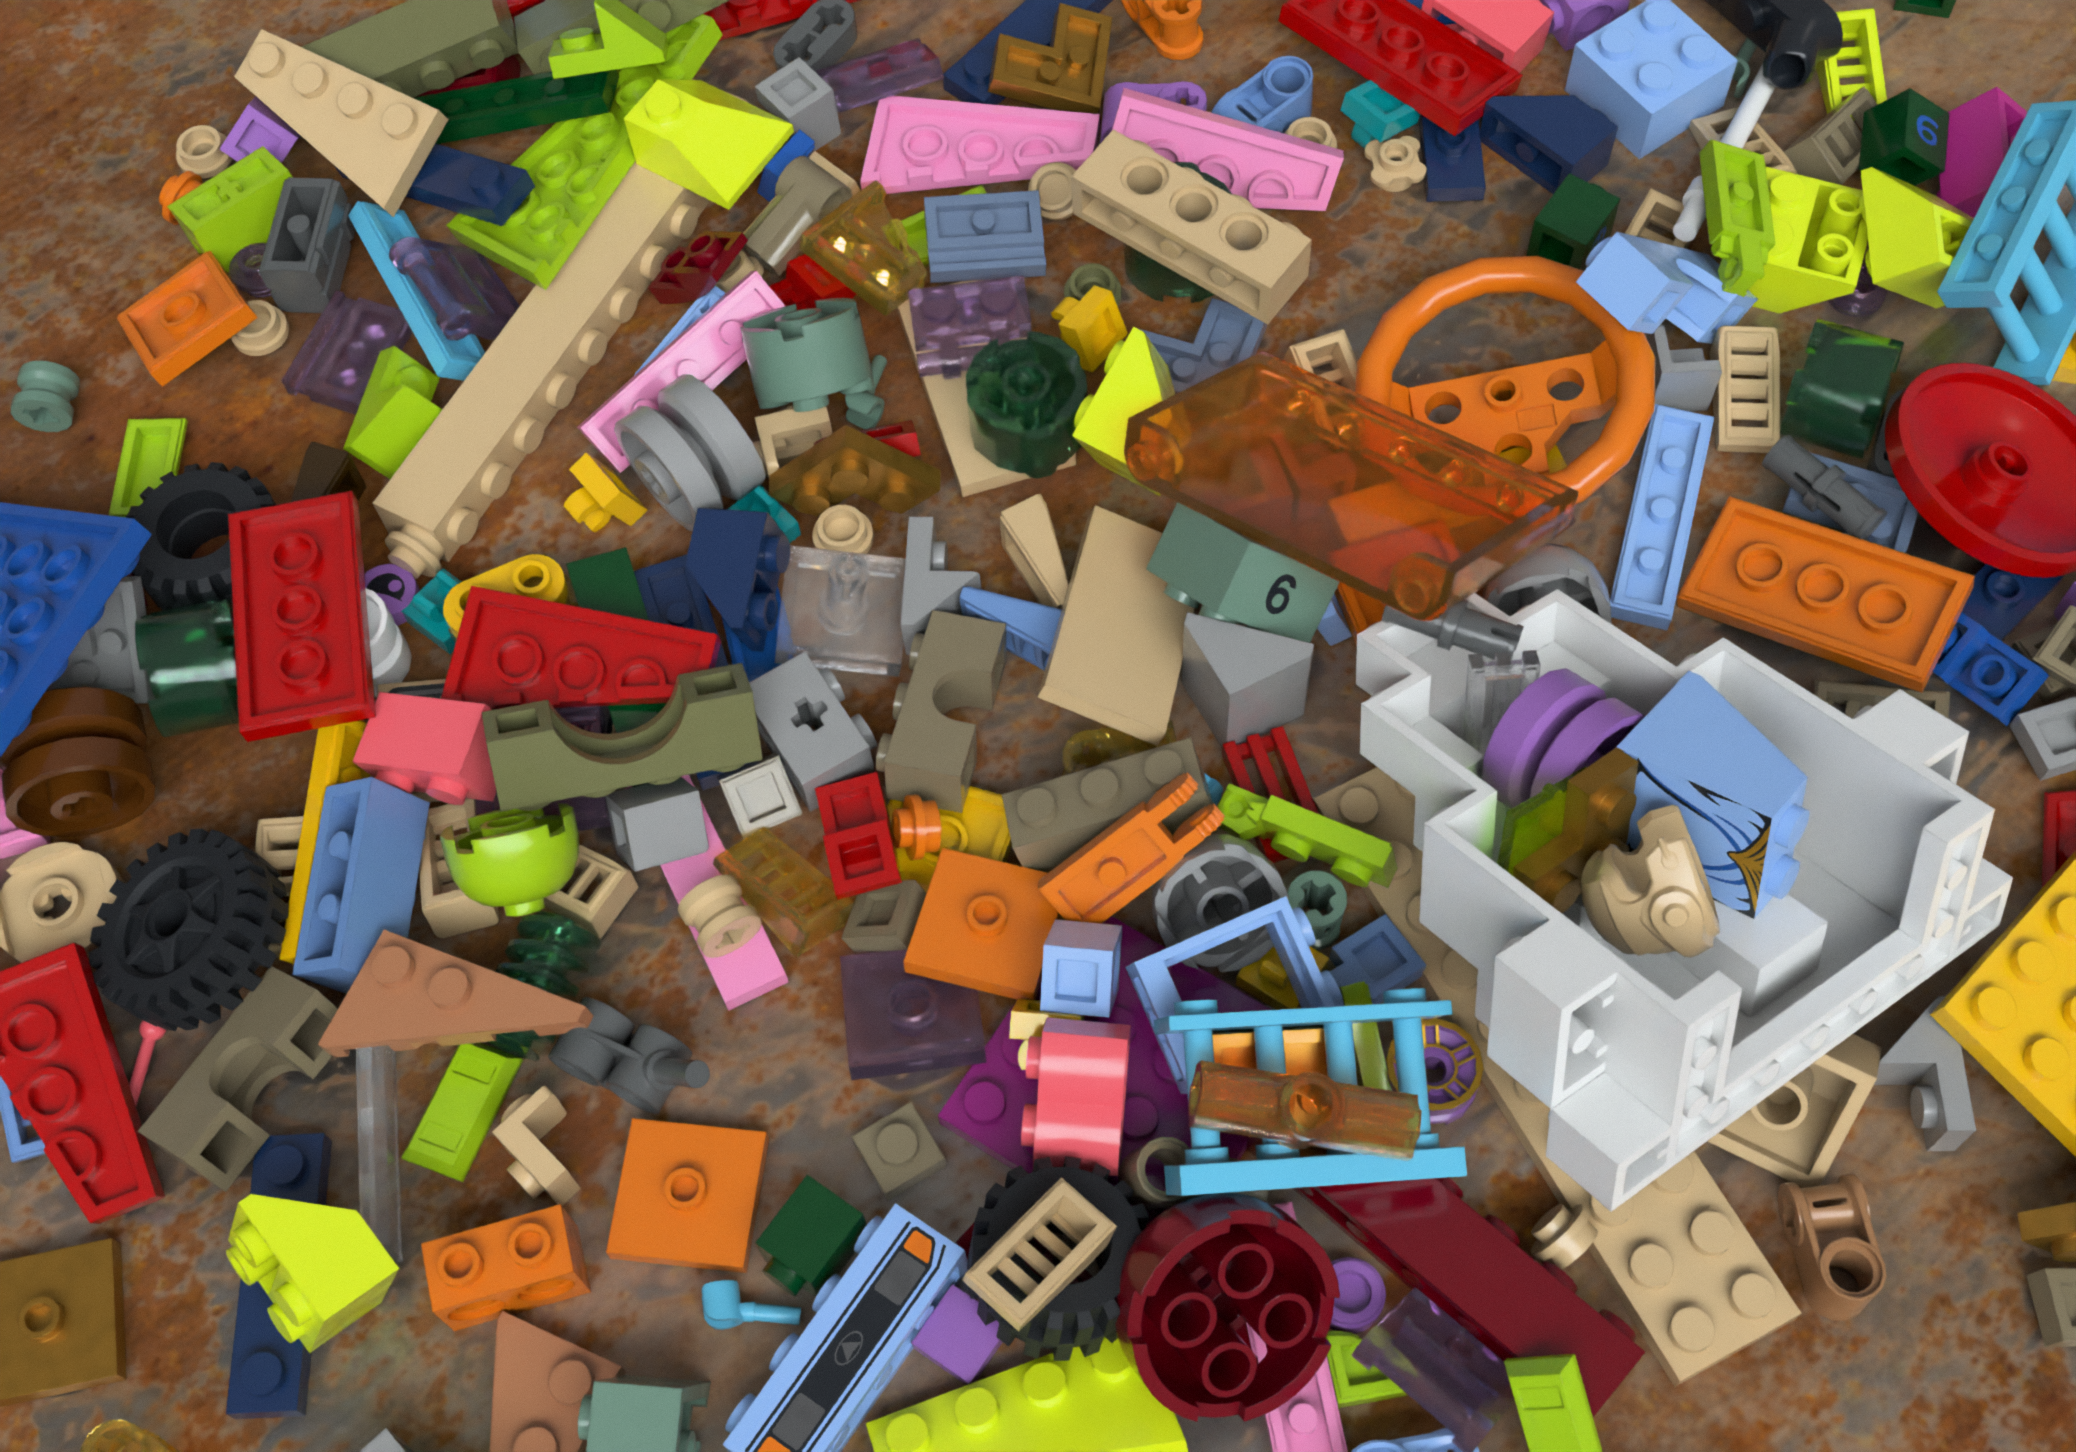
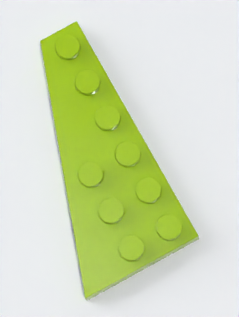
M702 14L665 33L669 44L665 62L616 69L619 79L610 112L556 122L511 164V166L525 169L535 185L529 195L503 226L458 213L446 225L458 242L546 290L636 161L624 121L625 116L658 79H693L723 35L713 17Z

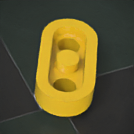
M530 554L454 586L444 600L443 613L452 634L457 638L471 586L565 604L568 597V585L561 567L555 560L545 555ZM537 576L543 578L542 582L535 587L523 586L524 582L529 578Z

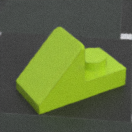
M594 0L600 33L594 34L592 28H576L560 34V39L554 40L548 56L553 79L662 63L666 61L669 44L667 35L619 0Z
M396 346L380 351L343 449L388 479H391L443 410L431 402L440 377Z

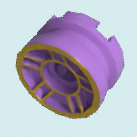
M1437 1018L1421 1020L1426 1069L1436 1070L1440 1066L1444 1069L1441 1081L1436 1083L1427 1081L1430 1123H1445V1125H1448L1461 1118L1475 1099L1484 1070L1481 1051L1472 1036L1455 1023ZM1393 1039L1390 1043L1385 1062L1388 1071V1081L1392 1088L1396 1106L1394 1111L1401 1116Z

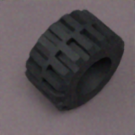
M210 462L207 469L201 470L197 463L184 466L183 474L174 476L171 471L160 477L163 483L156 489L148 486L139 495L143 503L140 506H131L126 518L135 519L152 534L140 551L138 564L132 572L135 576H141L144 589L158 608L160 607L165 615L174 622L181 619L186 627L197 630L206 622L211 631L225 630L226 622L234 620L230 539L220 549L207 556L191 559V557L207 541L222 535H229L228 514L277 504L265 485L257 477L251 478L247 470L235 466L228 471L224 463Z
M1065 1156L1063 1167H1053L1050 1157L1035 1159L1032 1173L1027 1174L1021 1165L1007 1172L1005 1187L998 1183L992 1186L986 1194L984 1208L979 1207L974 1221L967 1262L968 1270L1061 1177L1117 1226L1108 1246L1095 1258L1100 1271L1086 1281L1066 1286L1019 1332L968 1286L970 1298H980L977 1314L985 1326L997 1320L999 1326L996 1337L1010 1346L1013 1340L1018 1338L1026 1342L1023 1354L1037 1359L1041 1348L1053 1349L1054 1361L1070 1360L1073 1347L1078 1346L1084 1357L1099 1352L1104 1337L1111 1343L1118 1338L1115 1323L1120 1315V1308L1115 1300L1120 1293L1122 1266L1128 1250L1137 1236L1147 1226L1149 1215L1143 1203L1134 1206L1130 1205L1134 1190L1124 1180L1113 1186L1107 1181L1110 1170L1097 1163L1092 1172L1079 1169L1081 1158ZM1052 1222L1046 1226L1052 1233L1066 1235ZM1017 1253L1010 1258L1038 1285L1044 1280L1035 1274ZM999 1269L991 1275L1020 1304L1028 1296Z

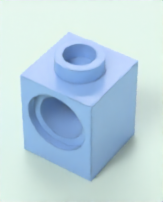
M1055 919L1043 945L1040 1011L1110 1017L1119 990L1121 925Z

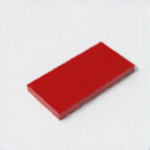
M1289 0L1282 5L1278 18L1280 23L1364 78L1371 80L1381 89L1404 104L1409 105L1453 136L1458 135L1483 116L1485 102L1491 97L1511 96L1515 93L1523 76L1520 72L1406 0Z
M353 491L228 514L239 732L247 742L376 717L359 502Z

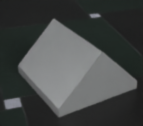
M1187 612L1183 633L1182 685L1221 747L1222 744L1234 740L1236 745L1245 743L1247 736L1257 733L1262 736L1270 732L1271 729L1280 727L1304 714L1307 704L1314 644Z

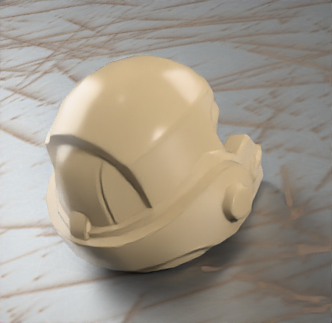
M1669 805L1651 810L1637 821L1642 837L1637 849L1632 852H1623L1615 844H1610L1603 852H1595L1587 861L1582 872V902L1591 925L1606 942L1625 954L1640 956L1647 953L1662 954L1676 951L1684 957L1692 958L1712 948L1714 937L1720 933L1715 903L1702 863L1679 807Z

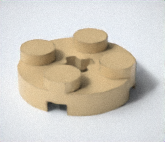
M50 843L23 854L6 870L11 877L3 884L0 891V947L17 961L23 963L68 944L77 943L84 946L89 960V952L98 948V946L90 942L92 928L103 926L106 923L97 917L98 911L102 903L113 904L117 896L109 892L117 879L124 882L121 875L99 853L83 850L78 844ZM62 894L69 902L72 901L69 909L62 916L56 919L52 916L44 917V912L53 908L54 897Z

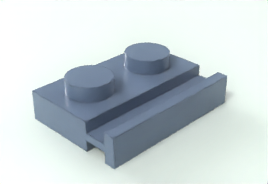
M1039 190L924 197L930 283L1046 276L1047 264L1044 253Z

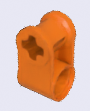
M1121 0L1129 17L1138 23L1163 57L1171 60H1185L1195 56L1203 47V31L1197 23V19L1202 13V0Z

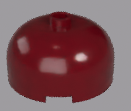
M1214 1193L1201 1195L1180 1202L1153 1219L1137 1236L1128 1250L1121 1271L1120 1293L1115 1300L1120 1308V1315L1115 1323L1116 1333L1131 1367L1151 1394L1170 1411L1195 1422L1198 1421V1416L1217 1418L1239 1415L1243 1421H1248L1265 1415L1286 1403L1305 1387L1317 1373L1332 1346L1326 1339L1333 1316L1334 1298H1340L1339 1284L1334 1267L1323 1248L1296 1220L1282 1209L1259 1198L1244 1194ZM1246 1322L1266 1343L1267 1354L1260 1363L1251 1349Z

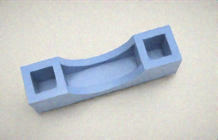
M1616 232L1612 237L1605 238L1594 247L1586 259L1587 269L1576 281L1630 331L1653 334L1660 324L1667 319L1697 342L1708 344L1713 343L1719 327L1735 326L1758 300L1749 290L1744 297L1724 292L1722 290L1723 283L1718 275L1719 264L1708 254L1621 232Z

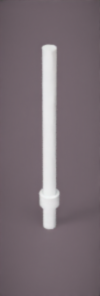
M1763 64L1720 142L1743 149L1775 89V87L1769 85L1763 76ZM1702 175L1694 178L1682 200L1684 209L1673 227V234L1681 241H1692L1706 218Z

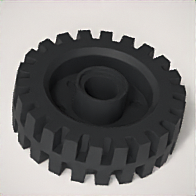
M191 829L189 836L179 832L168 836V848L158 842L148 848L146 851L149 861L144 863L136 858L126 868L131 875L130 880L125 884L117 879L109 890L117 898L113 904L102 903L97 917L106 922L105 925L92 928L90 942L98 946V948L89 952V964L97 969L93 973L95 984L102 988L101 993L108 1000L130 1014L165 1030L176 1031L178 1027L186 1031L197 1029L200 1020L211 1024L221 1018L220 1005L233 1011L243 1002L239 990L245 987L254 991L261 983L262 979L255 971L259 965L271 968L277 955L268 949L269 945L282 943L286 929L277 923L288 918L289 907L288 904L281 900V898L287 895L285 884L278 879L280 874L272 865L247 846L222 832L212 829L210 833L204 829Z

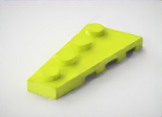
M1104 1337L1099 1352L1084 1357L1079 1346L1073 1347L1070 1360L1054 1361V1355L1051 1353L865 1423L874 1452H1188L1186 1439L1175 1413L1162 1405L1151 1394L1129 1364L1118 1338L1111 1343Z

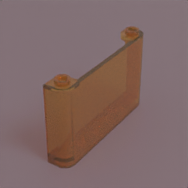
M1264 351L1129 417L1124 446L1126 464L1134 478L1142 485L1420 621H1432L1439 618L1565 532L1571 523L1579 493L1575 489Z

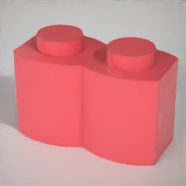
M1047 1017L1042 1037H1029L1026 1078L1038 1079L1037 1104L1025 1103L1021 1146L1034 1147L1033 1165L1035 1159L1050 1157L1053 1167H1063L1066 1156L1081 1158L1079 1169L1092 1172L1097 1163L1109 1169L1110 1176H1118L1123 1140L1131 1025Z

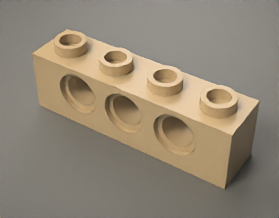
M1114 129L1071 176L1074 215L1267 325L1308 277L1312 239L1303 235L1297 227L1274 219L1253 207L1242 196L1229 194L1204 180L1195 170L1173 163L1155 153L1146 143L1132 140Z

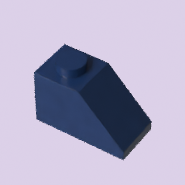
M1574 95L1493 96L1485 102L1480 139L1484 145L1554 194L1569 173L1588 182L1609 164L1618 126L1611 122L1601 111L1591 108Z

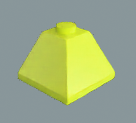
M658 79L624 118L637 165L728 210L794 133L793 124L702 80Z

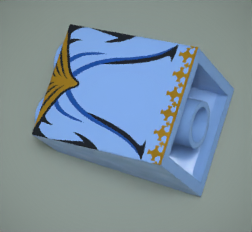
M1688 671L1616 747L1638 761L1634 790L1637 800L1631 814L1627 845L1629 852L1637 849L1642 839L1637 821L1651 810L1669 805L1678 806L1702 863L1713 900L1755 919L1773 896L1782 899L1787 895L1798 875L1800 862L1793 858L1795 845L1805 831L1810 815L1809 810L1802 807L1808 777L1702 676Z

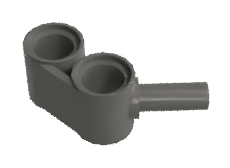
M588 997L582 998L579 1003L586 1006L594 1016L588 1028H574L565 1034H561L548 1055L553 1064L571 1076L593 1086H602L633 1106L653 1114H659L671 1091L676 1086L701 1088L708 1082L710 1077L708 1065L701 1060L690 1059L692 1051L672 1035L646 1024L639 1025L635 1034H633L635 1025L631 1020L614 1008Z

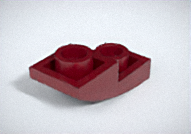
M703 231L687 247H678V249L671 252L663 260L661 271L648 289L660 304L686 303L701 298L713 289L745 246L748 239L742 232Z

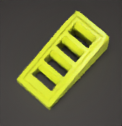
M1874 8L1836 12L1842 26L1843 41L1854 40L1855 47L1841 48L1834 57L1818 62L1816 65L1827 114L1842 103V97L1850 96L1864 86L1877 105L1887 100ZM1859 59L1860 65L1837 67V60ZM1863 76L1864 83L1840 85L1839 78Z

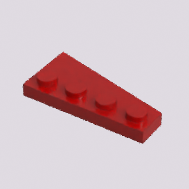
M471 586L441 699L483 703L492 710L548 700L553 708L667 703L674 690L678 675L715 668L722 640L718 634Z
M71 943L0 971V1076L12 1093L10 1096L11 1101L22 1118L29 1120L45 1145L43 1151L89 1223L101 1224L165 1198L147 1139L138 1132L142 1123L97 985L94 982L84 946Z

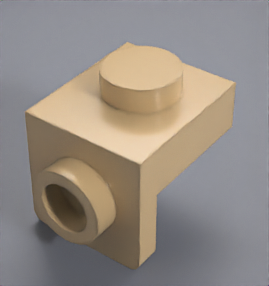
M793 405L779 412L754 417L760 440L753 442L763 463L765 475L769 476V479L770 475L777 471L780 465L789 463L813 447V443L817 440L833 434L826 406L812 411L795 412Z
M542 1086L534 1094H525L515 1100L506 1109L501 1118V1124L492 1133L515 1159L506 1170L533 1199L545 1191L557 1205H564L581 1188L568 1170L539 1140L566 1116L567 1112L547 1086Z

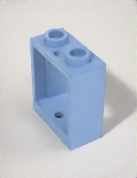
M1286 896L1125 967L1154 1032V1020L1166 1016H1175L1174 1003L1182 1002L1167 969L1168 967L1265 925L1302 1008L1344 1006V1001L1331 973L1328 970L1319 971L1309 947L1315 945V936L1308 918L1300 907L1292 909ZM1183 1033L1155 1035L1180 1093L1188 1094Z

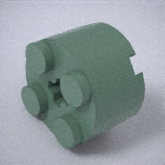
M829 298L814 300L816 308L797 310L796 304L761 313L743 323L744 328L740 327L742 342L759 408H775L792 402L795 412L812 411L829 404L828 394L839 391L842 394L858 393L868 390L875 385L861 318L854 299Z

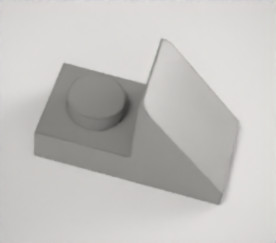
M909 516L900 623L906 655H910L915 634H925L932 610L962 615L959 598L962 588L969 586L981 589L980 574L978 572L947 571V541H937L934 517Z
M1938 996L1879 1062L1878 1076L1874 1085H1916L1912 1089L1910 1098L1911 1116L1916 1128L1923 1129L1927 1151H1955L1976 1131L1961 1045L1930 1015L1946 996Z

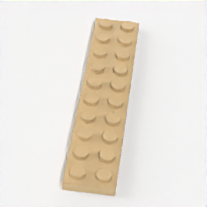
M1376 767L1313 798L1320 815L1391 843L1398 869L1389 888L1370 881L1367 887H1361L1378 916L1381 917L1386 914L1425 962L1426 968L1422 972L1419 981L1426 988V992L1431 1000H1451L1452 1015L1442 1016L1444 1021L1455 1023L1472 1036L1479 1047L1484 1067L1481 1080L1559 1204H1563L1567 1210L1582 1204L1591 1213L1588 1221L1598 1230V1234L1588 1250L1674 1387L1802 1314L1695 1151L1612 1212L1546 1157L1549 1129L1548 1114L1550 1108L1487 1056L1489 1028L1475 1017L1478 969L1419 922L1423 852L1413 845L1415 795Z

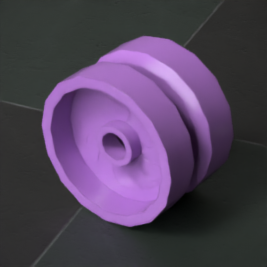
M1567 668L1549 671L1524 689L1510 704L1494 729L1484 755L1482 780L1497 790L1498 801L1525 816L1531 814L1533 823L1551 836L1556 837L1562 832L1568 780L1615 749L1645 715L1615 697L1607 699L1604 690Z

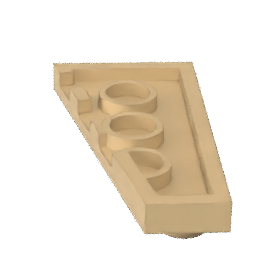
M263 29L259 32L234 76L393 217L448 121L434 107Z

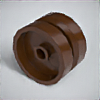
M93 687L62 688L45 692L32 710V718L27 728L11 741L0 757V768L4 771L2 773V793L6 817L17 828L37 835L72 837L96 834L113 829L142 815L154 801L155 782L151 759L145 753L147 736L143 713L134 700L114 690Z

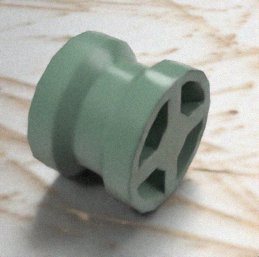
M30 361L24 363L19 368L17 385L20 387L21 392H18L12 399L11 415L22 425L38 431L60 432L68 429L72 425L74 408L70 401L78 396L80 388L79 377L68 367L49 361Z

